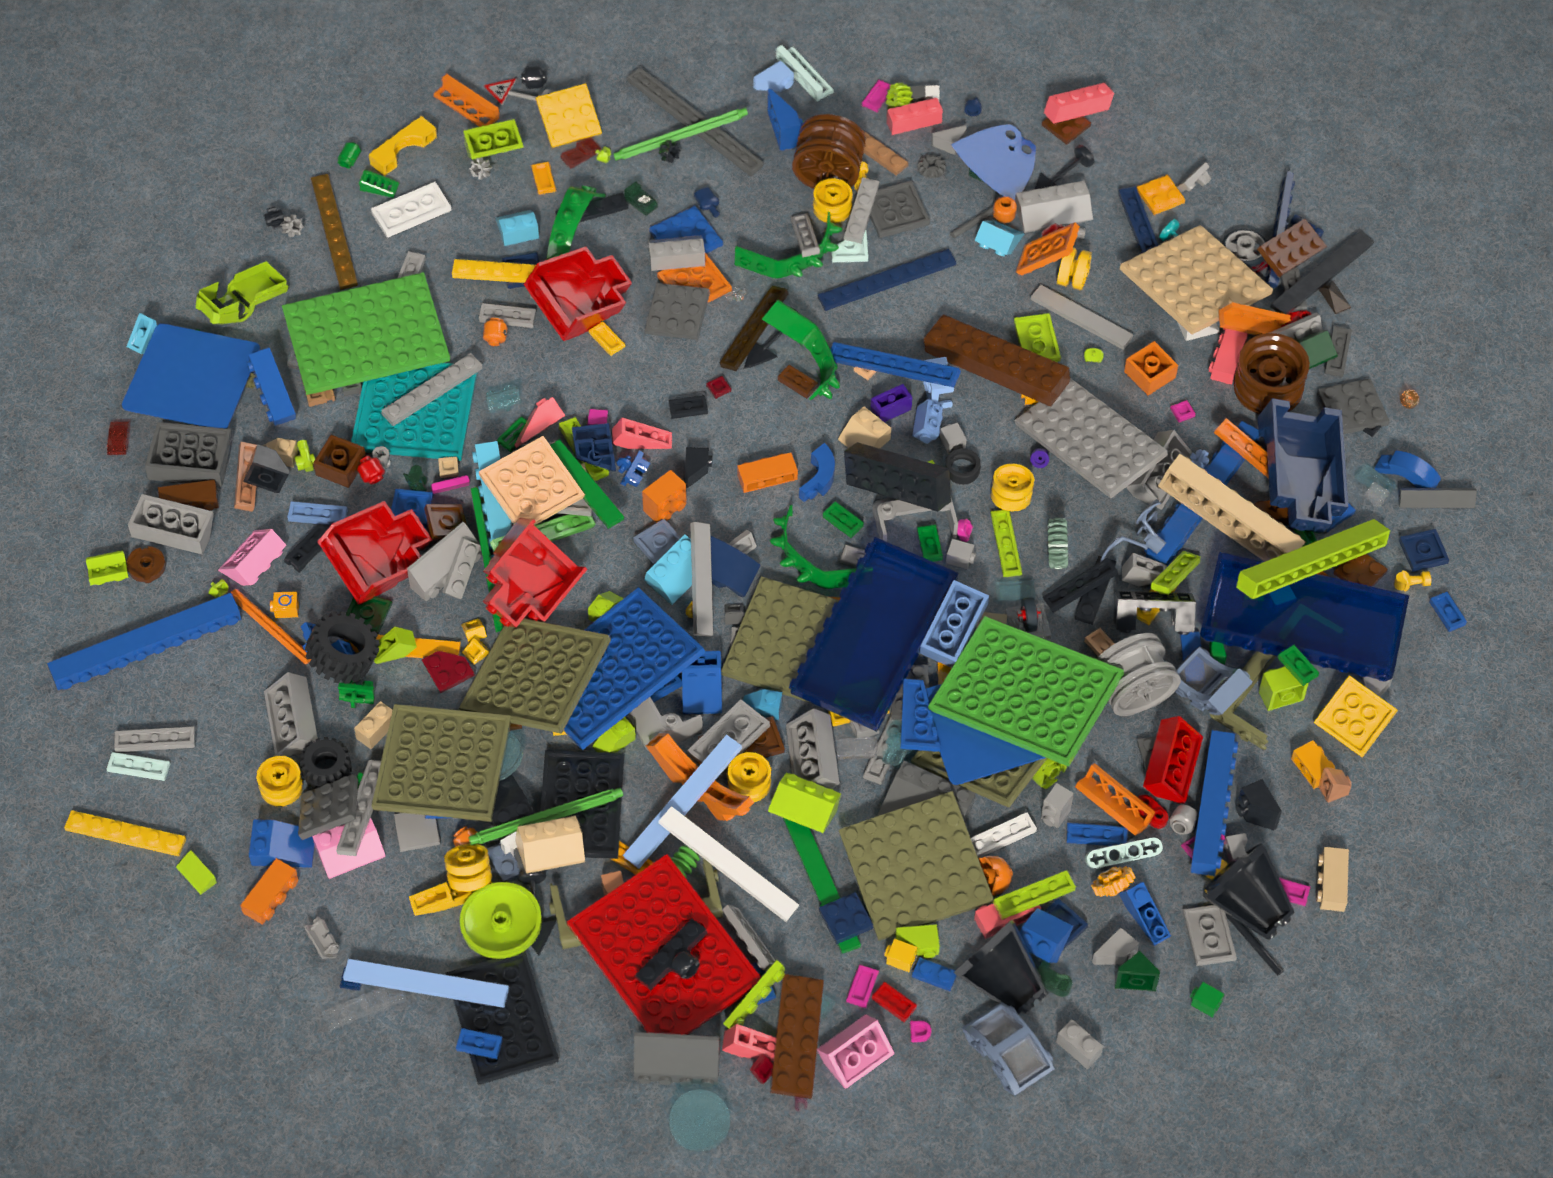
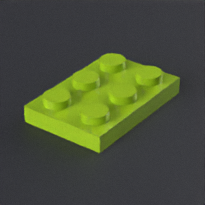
M1050 313L1014 318V326L1020 347L1055 362L1061 361Z

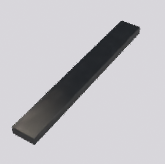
M1362 231L1358 232L1272 302L1270 307L1275 312L1288 315L1368 250L1374 241Z

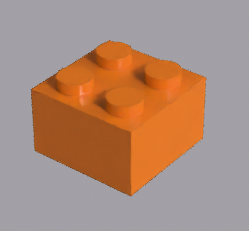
M1154 341L1126 359L1124 372L1149 396L1176 378L1178 364Z
M669 470L642 491L643 511L656 523L662 519L668 521L673 513L683 510L686 506V483L672 470Z

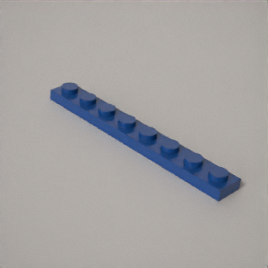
M836 342L833 343L830 349L835 363L953 388L961 373L959 368Z

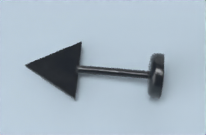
M1078 145L1074 149L1077 160L1052 180L1043 173H1040L1034 190L1057 186L1055 182L1079 163L1085 167H1091L1095 163L1093 155L1085 146Z
M778 331L764 346L755 343L747 356L744 369L777 358L778 356L767 350V348L783 333Z
M525 870L518 873V880L523 884H530L531 893L536 898L535 884L546 879V871L542 870L532 873H526ZM556 920L542 922L540 933L531 945L538 956L543 950Z

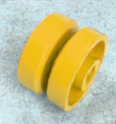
M835 178L823 180L816 185L813 192V211L816 217L827 223L828 212H830L831 222L840 223L845 221L852 211V189L843 180Z
M1073 247L1072 253L1062 258L1057 285L1066 287L1070 283L1071 277H1073V289L1082 291L1089 274L1092 252L1082 250L1076 260L1077 249Z
M1018 464L1000 466L995 470L991 488L992 502L997 507L1006 511L1025 509L1032 499L1035 481L1033 473L1028 468Z
M746 752L737 755L728 766L729 790L741 795L750 796L754 802L762 800L767 796L771 788V767L769 762L757 753Z
M286 756L268 758L257 770L256 779L262 798L268 804L273 806L292 804L303 792V780L299 766L291 758Z
M463 844L452 848L445 854L444 861L448 884L452 889L465 892L474 891L490 883L492 873L489 865L488 850L484 846L479 844Z

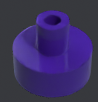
M1042 448L1035 449L1030 458L1032 465L1036 468L1046 467L1049 463V453Z

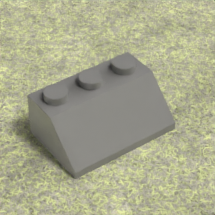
M701 235L648 240L651 271L705 266V249Z

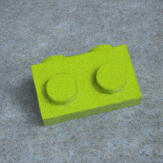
M124 551L86 558L90 586L129 578Z

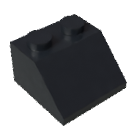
M257 444L247 465L243 482L274 493H280L290 471L276 450Z
M1263 779L1241 787L1236 805L1238 815L1240 817L1243 816L1248 823L1276 830L1282 810Z

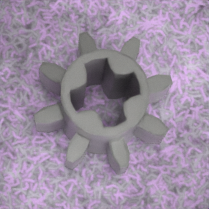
M480 157L477 160L471 161L473 165L469 170L473 174L472 177L476 176L479 180H482L484 177L491 175L489 171L492 167L489 160H483V157Z
M296 215L283 217L284 221L280 224L283 229L282 233H288V237L301 235L300 231L304 228L301 222L302 218L296 219Z

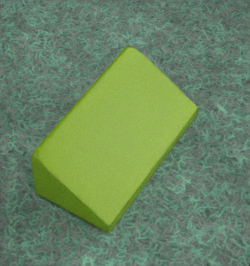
M191 850L176 866L200 895L217 883L215 876Z

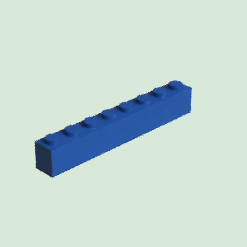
M1214 730L1211 732L1191 873L1215 876L1216 869L1221 867L1222 857H1218V853L1223 852L1224 840L1220 839L1221 835H1225L1227 823H1223V818H1228L1229 807L1225 805L1226 802H1230L1231 790H1228V785L1232 786L1234 774H1230V770H1235L1236 758H1233V753L1237 754L1238 749L1235 733Z

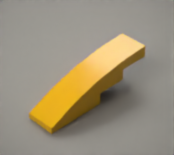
M445 882L409 896L416 916L463 905L476 890L467 892L457 891Z

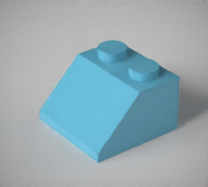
M531 210L496 218L504 246L539 238L538 224L534 212Z
M993 219L982 221L975 241L979 243L980 247L985 249L992 248L996 254L1005 256L1013 252L1024 233Z

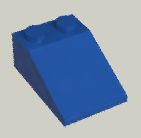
M767 89V112L779 149L781 151L796 148L799 131L803 124L802 118H799L797 112L772 89Z
M253 819L249 849L251 865L271 866L277 858L291 867H312L315 846L313 837L302 840L298 835L299 826L275 820Z

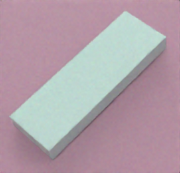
M112 752L107 772L165 781L170 761Z

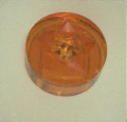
M1408 389L1401 394L1400 401L1404 407L1411 409L1419 404L1420 398L1416 391Z

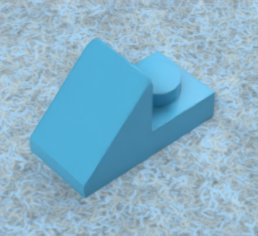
M139 313L126 347L144 354L157 326L156 320Z

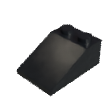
M509 774L500 778L491 821L492 826L495 827L535 814L513 775Z

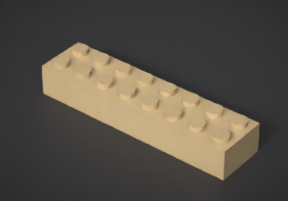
M1181 454L1178 455L1168 468L1158 485L1159 488L1263 561H1268L1301 548L1305 543L1299 535L1292 533L1282 523L1275 521L1269 514L1255 507L1252 502L1245 500L1235 490L1228 488L1222 481L1214 478L1205 469L1198 467L1188 457H1184Z

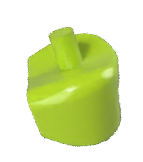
M604 146L601 151L596 150L595 153L598 154L596 159L598 161L609 162L611 159L609 157L611 156L609 148Z
M1089 348L1084 352L1086 362L1100 363L1104 356L1102 350L1096 348Z
M223 579L216 584L212 582V587L208 593L216 598L226 595L229 590L228 584Z

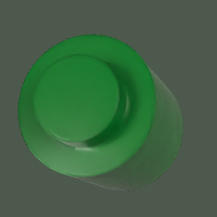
M354 142L346 143L338 156V164L347 169L354 166L361 153L359 146Z

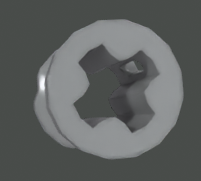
M383 446L376 447L372 452V456L380 460L384 469L388 468L391 463L389 450Z

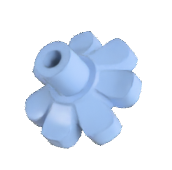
M1199 449L1196 451V454L1192 453L1190 455L1191 461L1200 468L1204 469L1209 463L1206 450Z

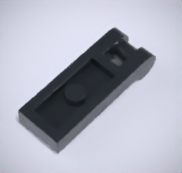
M318 524L287 554L284 563L289 566L292 565L294 570L300 573L322 550L317 541L327 531V528Z

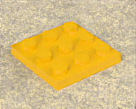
M586 84L536 97L535 100L551 148L602 134Z
M1348 676L1314 721V724L1363 758L1398 710L1354 678Z

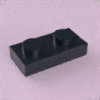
M705 395L668 400L671 419L708 414Z

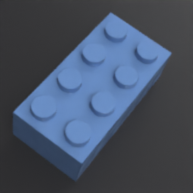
M953 580L920 646V654L952 668L971 639L988 605L989 595Z

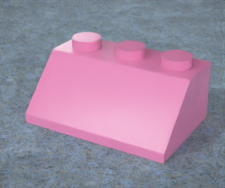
M273 529L254 530L218 571L242 586H251L257 582L258 576L271 566L270 563L273 559L278 558L283 553L282 550L286 544Z
M371 818L357 857L337 855L336 853L345 824L312 836L315 848L329 879L386 857Z
M864 1015L817 1049L826 1067L845 1089L895 1054L878 1020L868 1015Z

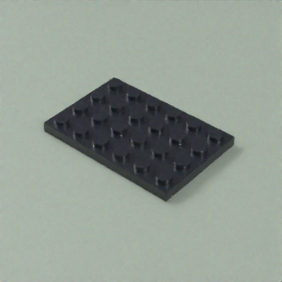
M545 750L540 812L610 789L621 788L622 790L624 753ZM622 797L616 798L615 801L562 817L576 816L582 832L585 858L618 859Z
M525 951L509 958H495L446 972L447 976L507 985L509 987L504 1007L453 999L462 1029L502 1037L497 1059L469 1053L478 1085L559 1062Z

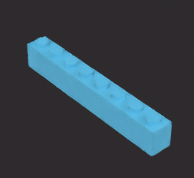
M497 441L475 444L476 451L472 452L474 463H478V469H475L476 478L481 480L482 485L478 486L480 497H484V503H481L483 515L487 514V520L484 523L486 532L490 531L491 538H487L489 549H493L490 544L493 539L505 536L512 528L511 520L479 476V471L500 460Z

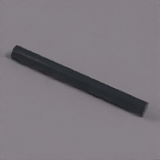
M1226 913L1228 920L1277 976L1282 974L1284 970L1244 924Z

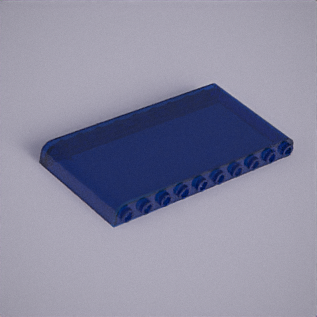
M875 537L872 543L869 542L867 544L864 557L859 558L856 572L850 574L847 588L843 587L840 593L841 599L839 602L834 603L831 617L825 619L822 633L818 632L814 641L816 644L813 648H809L806 655L807 660L805 663L802 662L797 671L798 676L796 679L793 678L791 680L789 689H791V694L877 732L901 689L903 680L906 679L920 653V646L953 580H958L959 573Z
M1219 552L1200 635L1204 640L1275 656L1295 645L1311 664L1322 668H1331L1343 673L1349 672L1361 677L1375 678L1382 682L1393 678L1410 595L1315 574L1251 599L1236 588L1240 571L1263 562Z

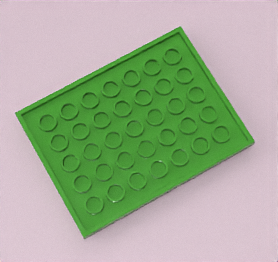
M424 272L282 305L306 395L450 361V355Z
M984 616L928 707L934 713L1069 767L1119 684V681L1122 679L1124 670Z

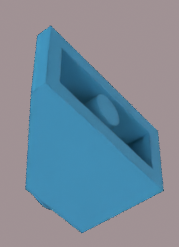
M762 689L743 697V701L764 718L773 716L774 719L779 720L782 707V692Z

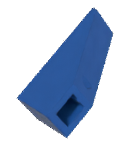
M1144 882L1133 883L1126 890L1118 893L1127 910L1154 946L1171 936Z

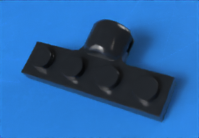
M691 919L635 975L636 979L649 990H652L669 972H675L683 979L692 978L697 973L700 963L698 958L692 955L690 951L708 933L706 928Z

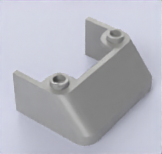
M893 498L875 501L873 504V515L882 551L886 550L887 532L884 521L891 520L895 516L931 511V509ZM951 499V503L940 511H946L952 538L957 539L958 521Z
M651 697L627 714L647 751L649 750L646 745L659 733H668L677 744L703 732L701 715L684 722L675 713L661 716Z

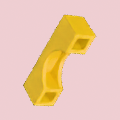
M422 116L412 121L410 125L400 130L395 136L386 140L384 144L369 154L370 165L383 176L387 175L397 167L396 155L402 148L411 145L425 147L437 138L436 127Z

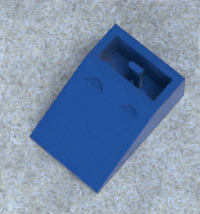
M705 651L706 653L682 671L683 714L722 713L721 651Z

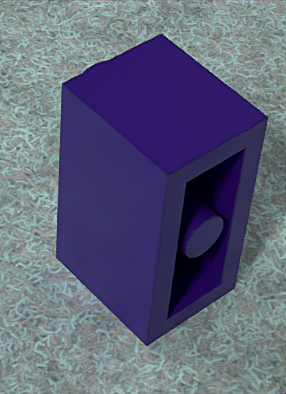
M904 384L871 398L870 411L883 422L912 410V396Z

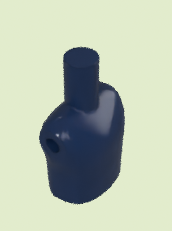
M703 188L694 193V198L701 210H709L715 218L720 215L716 208L719 205V199L710 188Z

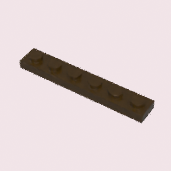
M773 285L770 287L719 362L721 368L733 371L738 370L768 326V323L762 320V318L777 300L782 303L789 295L787 289Z

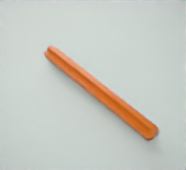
M238 589L230 592L238 606L304 664H308L311 659H306V651L298 642Z

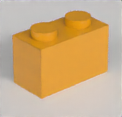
M1314 740L1293 751L1291 760L1313 789L1319 786L1324 768L1336 769L1333 762L1326 758L1323 749L1319 745L1317 746Z

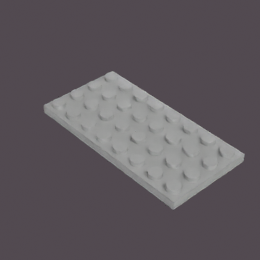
M1071 378L1069 384L1051 407L1038 402L1014 420L1021 430L1109 498H1113L1168 455L1164 447Z

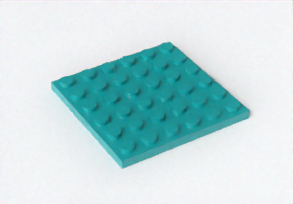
M440 363L364 381L351 442L363 446L365 453H372L376 447L383 446L389 450V455L434 459L457 457L458 461H462L478 372L395 426H392L386 420L381 410L453 364Z

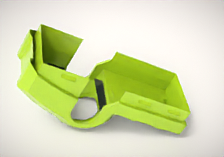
M265 261L235 274L234 279L228 284L226 294L222 298H217L219 282L200 289L199 293H197L195 308L201 310L210 319L212 324L221 325L243 322L251 316L255 305L287 292V280ZM228 300H234L235 303L226 307L223 305ZM239 302L245 307L243 315L247 313L242 319H238Z

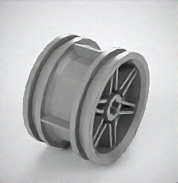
M1142 633L1123 639L1109 647L1097 658L1099 661L1124 670L1122 679L1108 700L1116 715L1131 716L1155 707L1169 698L1181 683V678L1176 672L1174 665L1164 662L1165 648L1158 636L1153 633Z

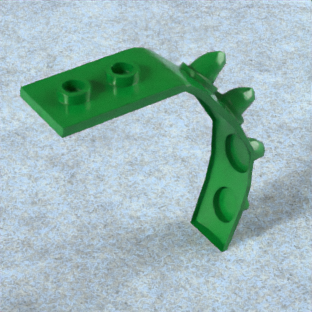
M584 185L582 187L570 186L552 227L546 260L570 252L575 231L590 201L594 196L605 197L606 194L596 192L597 188Z
M828 212L826 234L819 245L820 254L802 257V254L778 261L736 246L734 265L771 278L778 279L792 274L796 277L803 276L801 270L810 266L817 268L823 266L820 259L824 253L834 252L839 249V246L831 243L829 238L833 233L841 232L843 228L831 222V214Z
M777 300L762 320L795 340L801 346L803 344L818 364L821 374L820 387L809 399L812 400L817 395H823L828 399H832V393L828 388L829 386L835 389L840 388V383L835 377L836 374H834L838 367L823 334L812 321Z
M790 505L787 515H783V518L776 517L773 519L776 525L782 526L783 534L780 537L771 538L770 543L776 547H781L785 552L786 558L780 561L781 566H792L801 573L797 577L798 582L811 581L824 589L872 585L873 567L824 572L797 553L788 543L786 531L789 516H792L793 505Z

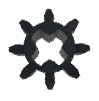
M666 140L664 145L660 144L658 154L662 156V161L673 163L674 159H679L681 150L677 147L678 143Z
M276 207L268 208V213L264 214L267 227L272 226L274 229L282 227L280 225L284 221L282 210H277Z

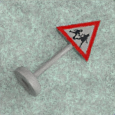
M516 78L483 85L501 105L504 104L508 95L536 101L535 96L511 91L517 80ZM546 89L542 92L541 96L554 93V91Z

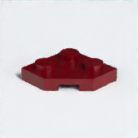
M437 651L422 659L425 668L440 693L475 676L468 661L463 656Z

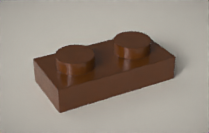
M788 365L778 375L779 382L806 399L818 388V382L791 365Z

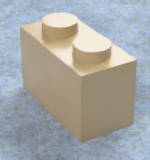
M380 701L354 728L356 739L372 749L388 733L393 710Z

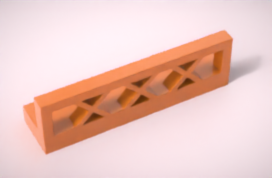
M448 74L442 77L443 86L434 93L435 98L479 127L494 124L499 119L498 107ZM447 90L451 93V97H443L440 94ZM453 100H462L464 105L456 106ZM473 108L477 110V114H468L466 109ZM488 117L491 120L483 124L479 118Z
M1232 302L1219 310V321L1222 328L1261 335L1281 328L1283 324L1290 321V315Z
M1095 763L1091 765L1086 776L1079 780L1075 788L1135 836L1147 828L1155 813L1154 810ZM1094 772L1099 775L1101 782H1097L1092 778ZM1108 785H1112L1115 788L1116 794H1112L1109 791ZM1123 797H1127L1130 800L1131 806H1127L1124 803ZM1138 809L1148 814L1145 819L1139 815Z

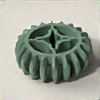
M1054 518L1048 521L1050 568L1061 569L1068 566L1067 521L1065 518Z

